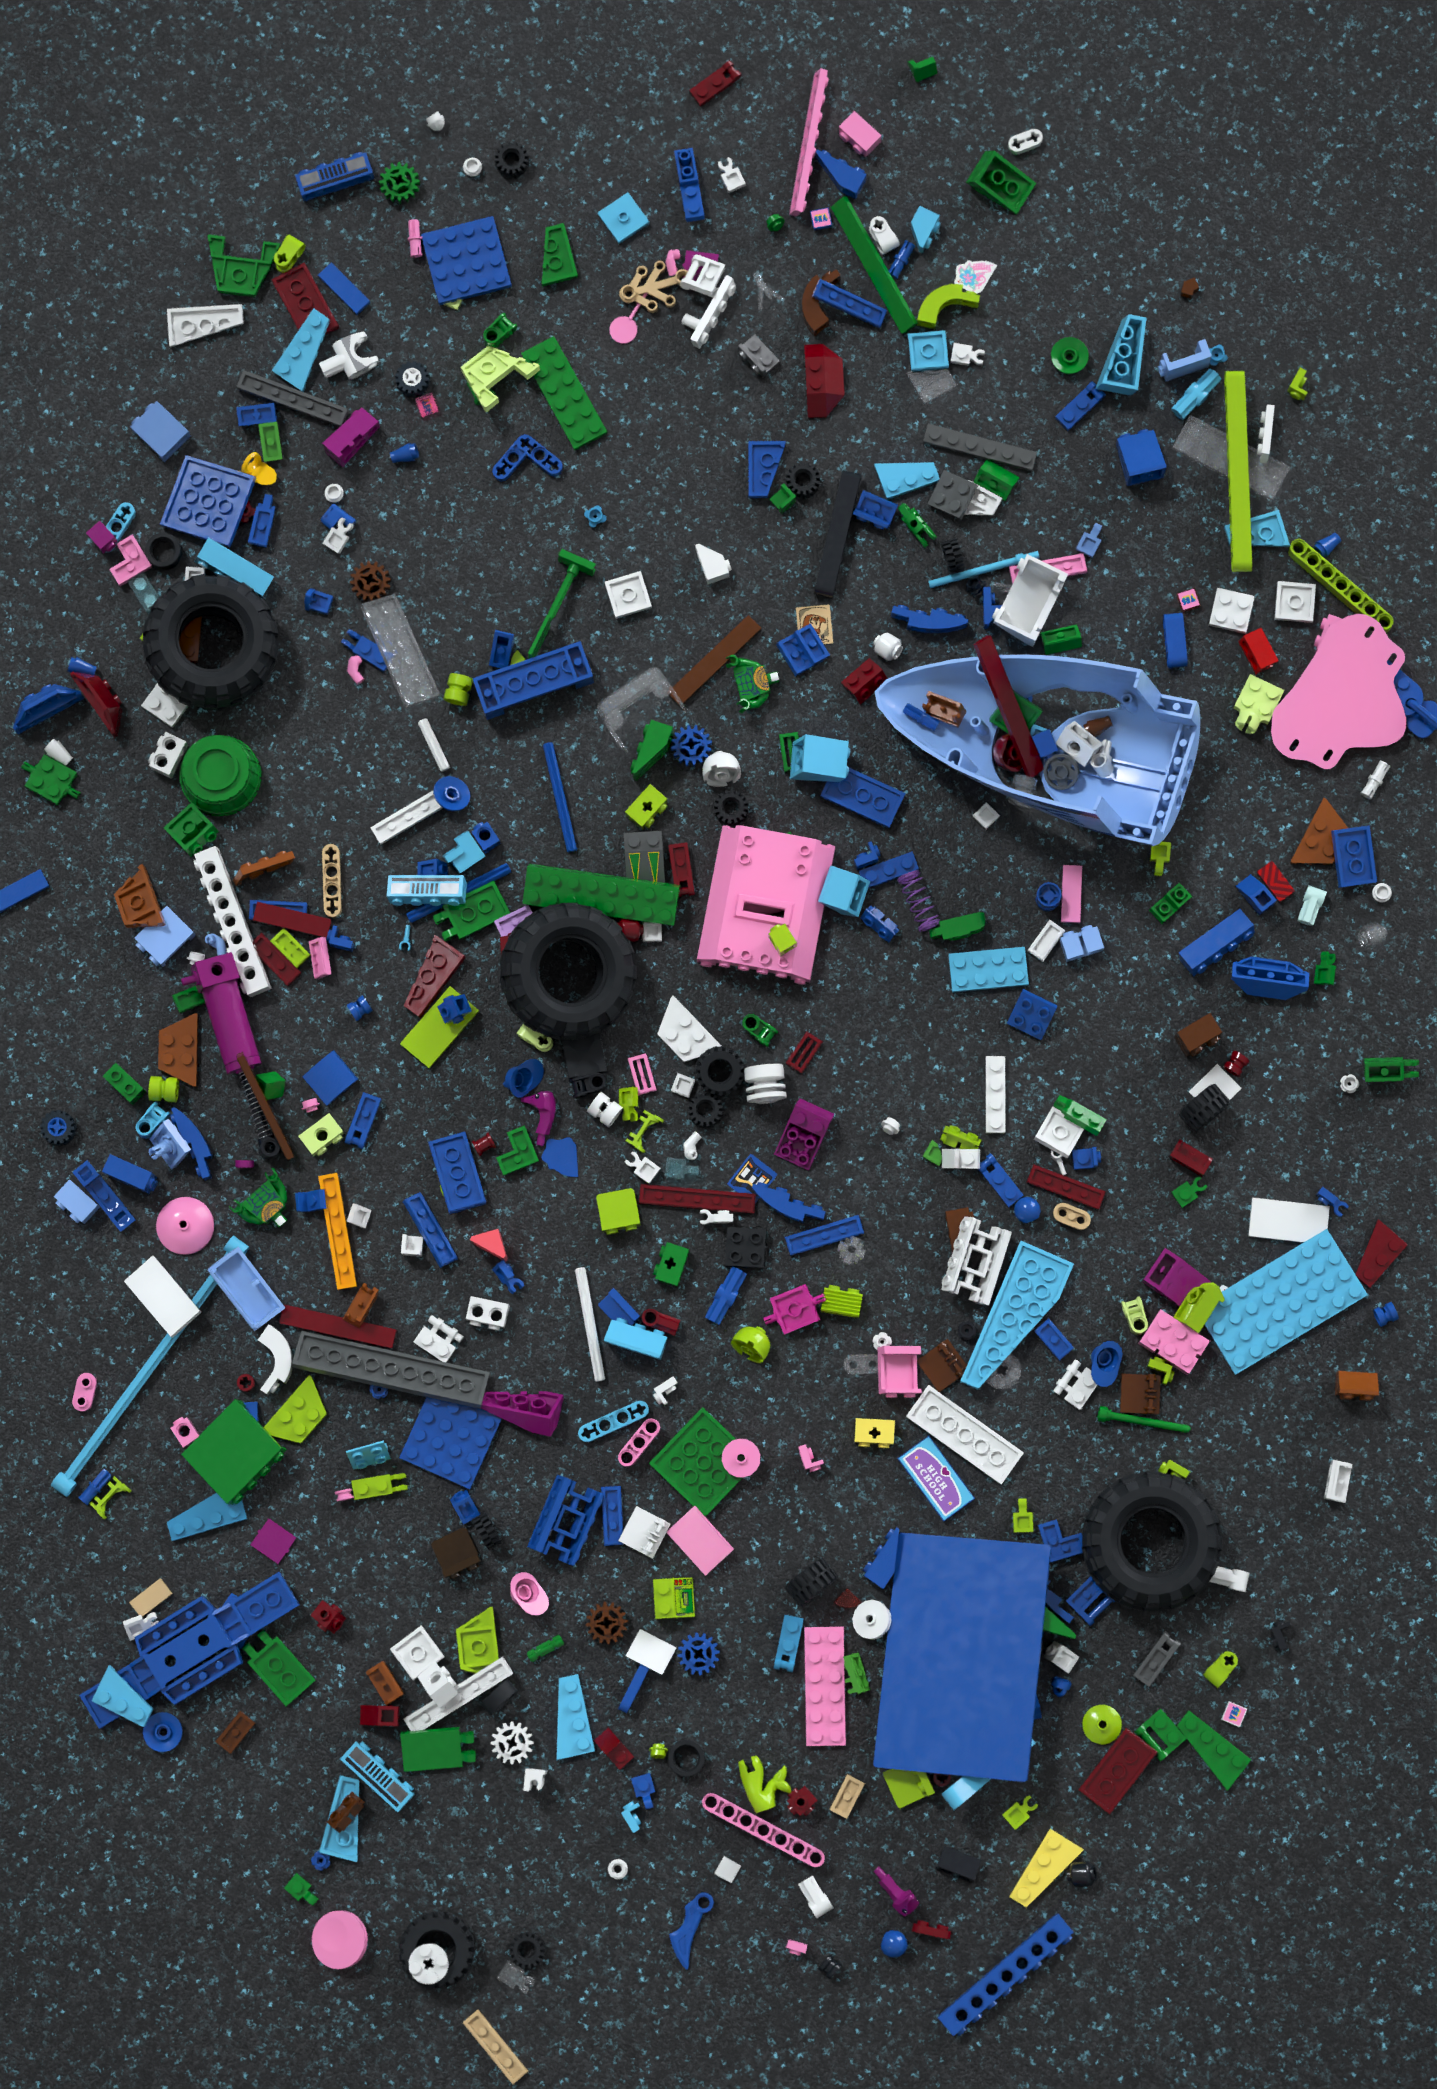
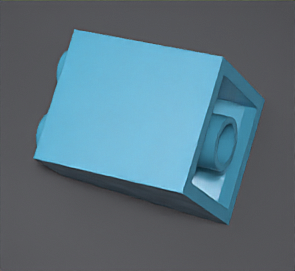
M807 734L795 740L792 747L790 779L840 782L846 779L849 772V767L847 766V759L850 756L849 741Z

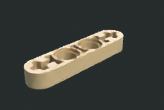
M328 844L322 851L324 912L329 918L334 919L339 917L342 912L341 863L338 847L334 844ZM331 848L336 852V854H333V861H337V864H326V861L330 862V857L326 852H329ZM329 867L337 869L335 876L329 877L326 872ZM332 885L338 889L337 893L333 896L327 893L328 887ZM327 899L334 900V906L338 908L334 914L328 911V908H331V901H327Z

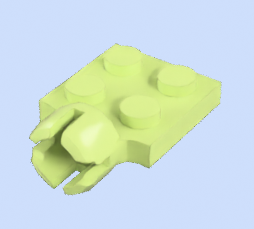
M1250 674L1234 706V709L1239 712L1235 726L1242 731L1245 723L1249 725L1245 733L1254 734L1260 723L1268 724L1284 690Z

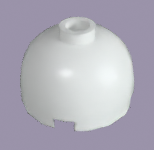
M717 751L710 755L703 764V780H706L710 786L724 787L727 786L726 782L733 780V783L740 779L741 770L739 763L730 753Z

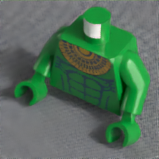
M735 655L726 657V659L731 660V663L727 664L726 667L731 668L735 666L733 673L741 699L736 705L743 706L739 712L743 713L746 710L759 708L768 699V695H770L769 685L779 683L777 671L766 674L764 665H760L758 662L737 658Z
M271 1168L274 1174L268 1176L265 1172L267 1181L242 1203L233 1200L237 1203L236 1208L228 1207L246 1222L256 1225L263 1223L268 1225L273 1221L280 1228L288 1221L282 1214L287 1208L285 1205L287 1193L286 1187L278 1177L276 1170Z

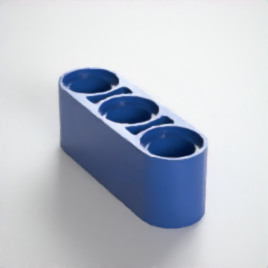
M1183 613L1163 614L1167 667H1187Z

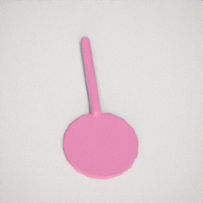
M648 293L643 294L642 297L645 298ZM637 303L629 317H618L611 323L610 335L614 341L627 344L636 337L637 325L632 319L641 304Z

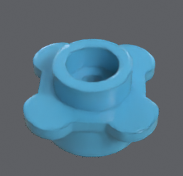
M1217 345L1212 349L1209 348L1212 356L1210 360L1212 366H1216L1219 362L1227 361V355H1225L1222 345Z
M595 506L584 513V516L589 520L590 527H596L598 523L606 521V516L602 514L600 506Z

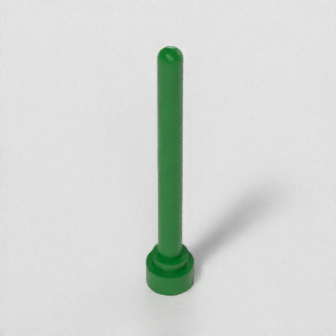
M1099 1406L1097 1421L1100 1422L1110 1421L1111 1419L1188 1433L1191 1430L1188 1425L1111 1412L1108 1407Z

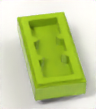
M285 928L270 940L296 968L300 967L311 956Z

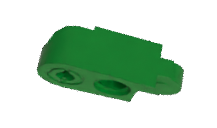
M978 912L939 921L940 927L929 930L930 939L943 937V940H949L950 942L971 937V935L977 934L984 929L986 923L985 913Z

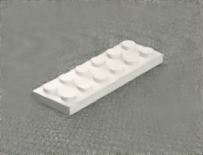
M930 1385L926 1387L906 1416L999 1484L1004 1482L1024 1453Z

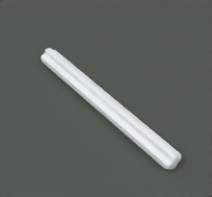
M581 1267L575 1269L594 1378L598 1382L605 1380L586 1269Z

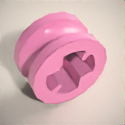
M352 1488L336 1491L335 1495L338 1496L336 1501L353 1499L354 1496L351 1495Z

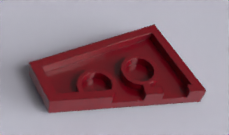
M1378 1219L1355 1275L1364 1285L1370 1288L1408 1244Z

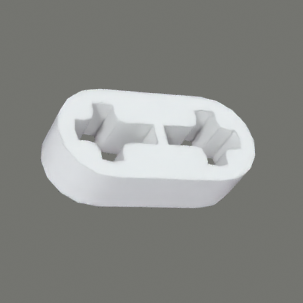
M1031 129L1011 137L1008 143L1009 151L1012 154L1018 155L1039 147L1042 143V133L1037 129ZM1031 135H1034V137H1038L1037 142L1030 140ZM1015 141L1017 144H1020L1019 149L1016 146L1012 147Z

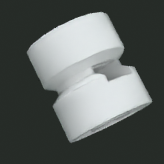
M600 1092L589 1106L587 1112L595 1118L599 1117L601 1123L610 1127L621 1113L623 1107L615 1101L610 1102V1098ZM603 1106L606 1107L604 1112L601 1111Z

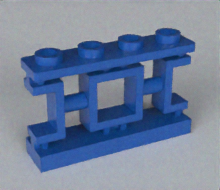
M557 1475L527 1547L547 1555L550 1546L561 1550L558 1558L559 1561L574 1566L580 1557V1550L587 1540L590 1526L595 1521L597 1509L602 1504L603 1493L587 1488L585 1495H580L573 1492L576 1485L575 1481ZM566 1493L573 1496L569 1507L562 1504ZM580 1499L587 1502L583 1513L576 1510ZM565 1510L576 1514L569 1532L558 1528ZM551 1529L558 1532L554 1543L547 1540ZM565 1535L572 1538L568 1549L561 1546Z

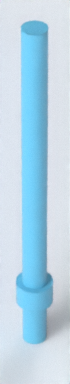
M1038 551L1028 553V555L1036 559L1039 558ZM1017 554L1010 559L928 581L929 587L933 588L1018 565L1020 559H1025L1027 554Z

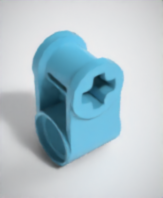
M155 1101L137 1122V1133L142 1138H150L162 1122L170 1117L171 1113L165 1112ZM143 1125H150V1130L147 1133L140 1131Z

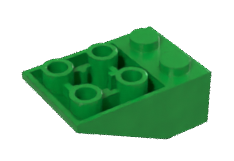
M651 720L650 724L645 725L643 731L644 741L639 743L637 748L638 758L633 760L630 768L634 781L642 777L668 752L674 735L672 726Z

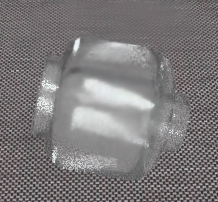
M1378 922L1364 925L1360 928L1357 935L1358 941L1366 949L1382 946L1386 942L1387 930Z

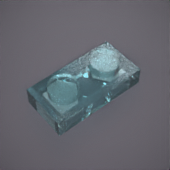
M142 572L127 582L147 614H149L152 605L159 596L145 573Z

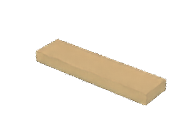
M479 2009L463 2022L512 2084L528 2072Z

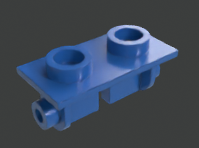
M870 905L868 909H865L860 919L867 926L875 930L882 939L890 942L893 936L900 931L897 928L898 925L889 918L883 922L881 919L885 915L877 907Z

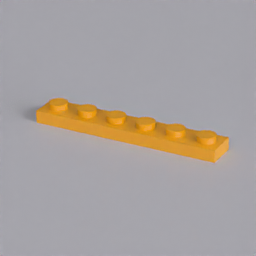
M338 1173L318 1176L320 1189H325L326 1209H324L337 1290L357 1287Z

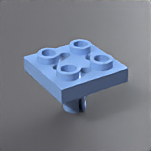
M169 1119L162 1122L149 1139L154 1147L149 1149V1155L151 1156L155 1153L151 1158L157 1159L162 1156L171 1170L177 1167L191 1150L188 1143L177 1131L176 1126Z

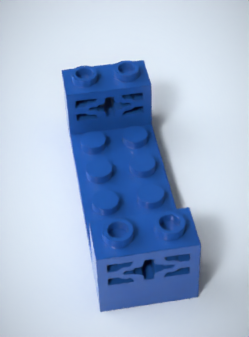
M581 641L475 677L473 682L484 714L488 720L505 714L503 709L574 684L576 689L593 684L594 679Z

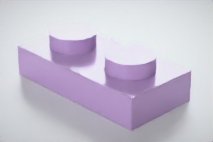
M529 905L494 921L501 937L508 936V933H511L525 917L532 914Z

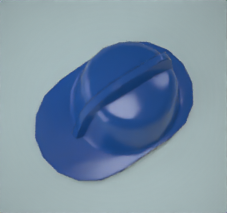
M529 1059L520 1066L512 1067L506 1073L503 1086L507 1087L516 1097L525 1096L541 1082L544 1074L542 1063L537 1059Z
M1106 1341L1097 1346L1091 1354V1376L1095 1384L1100 1387L1110 1386L1116 1380L1122 1360V1348L1118 1343Z

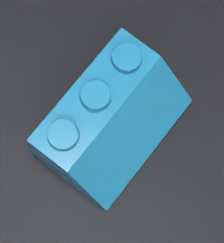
M618 1317L616 1321L611 1320L604 1338L605 1343L661 1360L668 1337L664 1336L665 1332L656 1329L650 1332L646 1330V1326L635 1323V1326L627 1324V1320Z

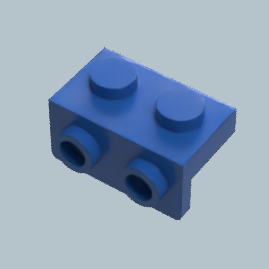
M863 491L853 514L856 515L858 520L863 522L868 520L873 522L875 527L884 529V527L888 528L891 525L898 505Z

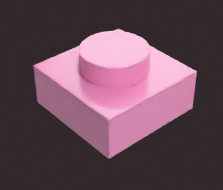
M788 1939L786 1948L790 1949V1953L800 1956L801 1952L806 1953L807 1944Z

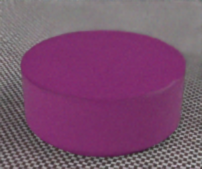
M235 1160V1167L253 1168L254 1160Z

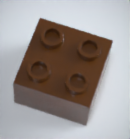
M1211 1013L1178 1031L1174 1039L1186 1057L1189 1055L1194 1057L1202 1052L1204 1046L1211 1047L1220 1040L1222 1031Z

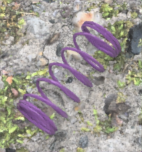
M915 870L902 875L897 881L899 884H908L903 888L902 893H913L906 899V902H917L910 908V911L920 912L914 918V921H925L918 927L919 932L939 925L940 919L932 920L939 916L936 915L916 920L919 915L933 908L934 905L912 911L916 905L931 897L908 901L910 897L927 888L923 887L914 891L904 892L908 886L922 879L921 877L909 881L920 875V871Z

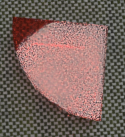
M847 1588L834 1603L840 1607L851 1608L860 1604L861 1601Z

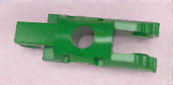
M904 503L898 507V510L903 515L901 519L924 548L928 546L927 540L921 535L924 531L931 539L935 540L937 538L915 508L910 509Z

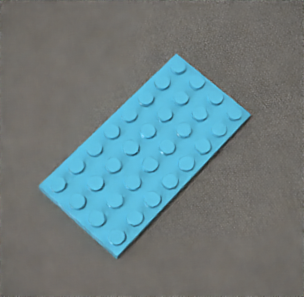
M1325 1229L1222 1291L1225 1299L1224 1302H1218L1204 1326L1234 1375L1368 1294L1331 1234Z

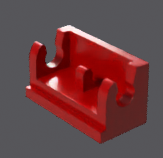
M1262 628L1244 635L1238 641L1255 674L1271 668L1273 664L1279 661Z

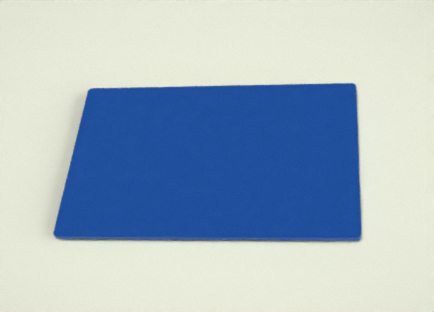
M900 1533L898 1535L890 1606L891 1625L887 1634L873 1762L875 1767L1026 1782L1028 1780L1051 1547L1049 1545Z

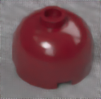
M1010 735L1001 736L993 747L994 760L1002 769L1018 772L1023 767Z

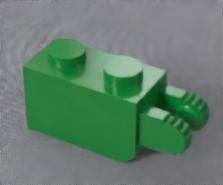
M1403 1057L1364 1058L1365 1082L1403 1081L1404 1078L1419 1077V1072L1404 1071V1066L1419 1065V1060L1403 1059Z

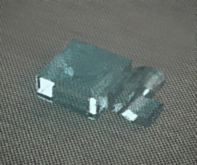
M667 1157L665 1177L684 1179L685 1174L699 1176L700 1168L698 1166L686 1165V1159Z

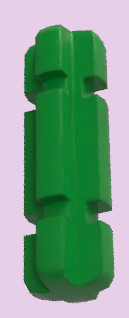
M557 1635L552 1638L553 1640L550 1641L549 1639L538 1645L535 1650H529L527 1656L530 1661L533 1662L539 1659L538 1656L543 1657L555 1650V1647L559 1648L564 1645L561 1636Z

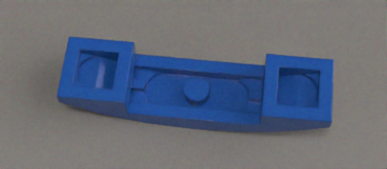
M88 1160L72 1172L120 1232L136 1220Z

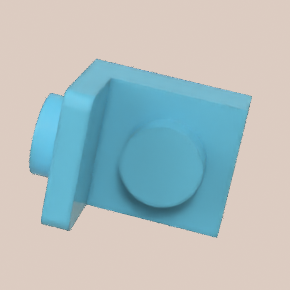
M632 1801L623 1807L624 1811L621 1814L634 1833L640 1829L638 1825L641 1822L636 1813L632 1815L630 1812L640 1805L638 1802L634 1804Z

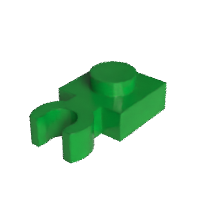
M1201 1177L1195 1178L1191 1186L1188 1182H1185L1171 1192L1181 1208L1198 1198L1195 1192H1202L1207 1188V1185L1203 1187L1197 1186V1182L1201 1180Z

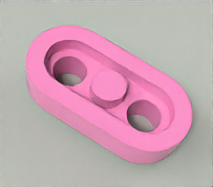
M90 1373L81 1374L75 1386L72 1404L76 1410L81 1412L89 1410L93 1404L97 1380ZM85 1379L89 1380L88 1386L83 1385ZM80 1398L85 1399V1403L83 1405L79 1404Z

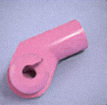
M356 655L348 660L347 672L358 685L364 681V678L358 671L362 659Z

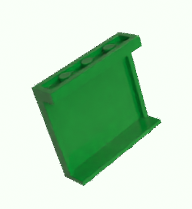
M237 1399L181 1454L215 1492L230 1505L238 1504L244 1498L243 1494L247 1490H252L257 1485L256 1481L261 1476L267 1475L271 1470L270 1467L274 1463H278L284 1457L283 1453L287 1450L278 1444L245 1408L246 1405Z

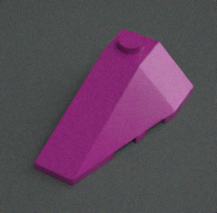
M520 1391V1394L510 1395L508 1392H485L481 1409L532 1433L551 1437L558 1425L564 1396L547 1391H539V1394H527V1391Z

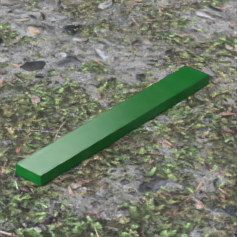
M844 196L832 205L831 209L901 334H906L918 323L847 196Z

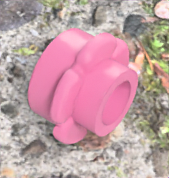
M317 1098L302 1102L303 1108L301 1109H306V1112L309 1113L318 1110L317 1106L320 1103L317 1102Z

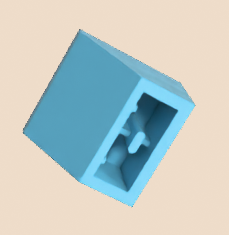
M830 866L818 902L842 915L859 917L870 881L860 875Z

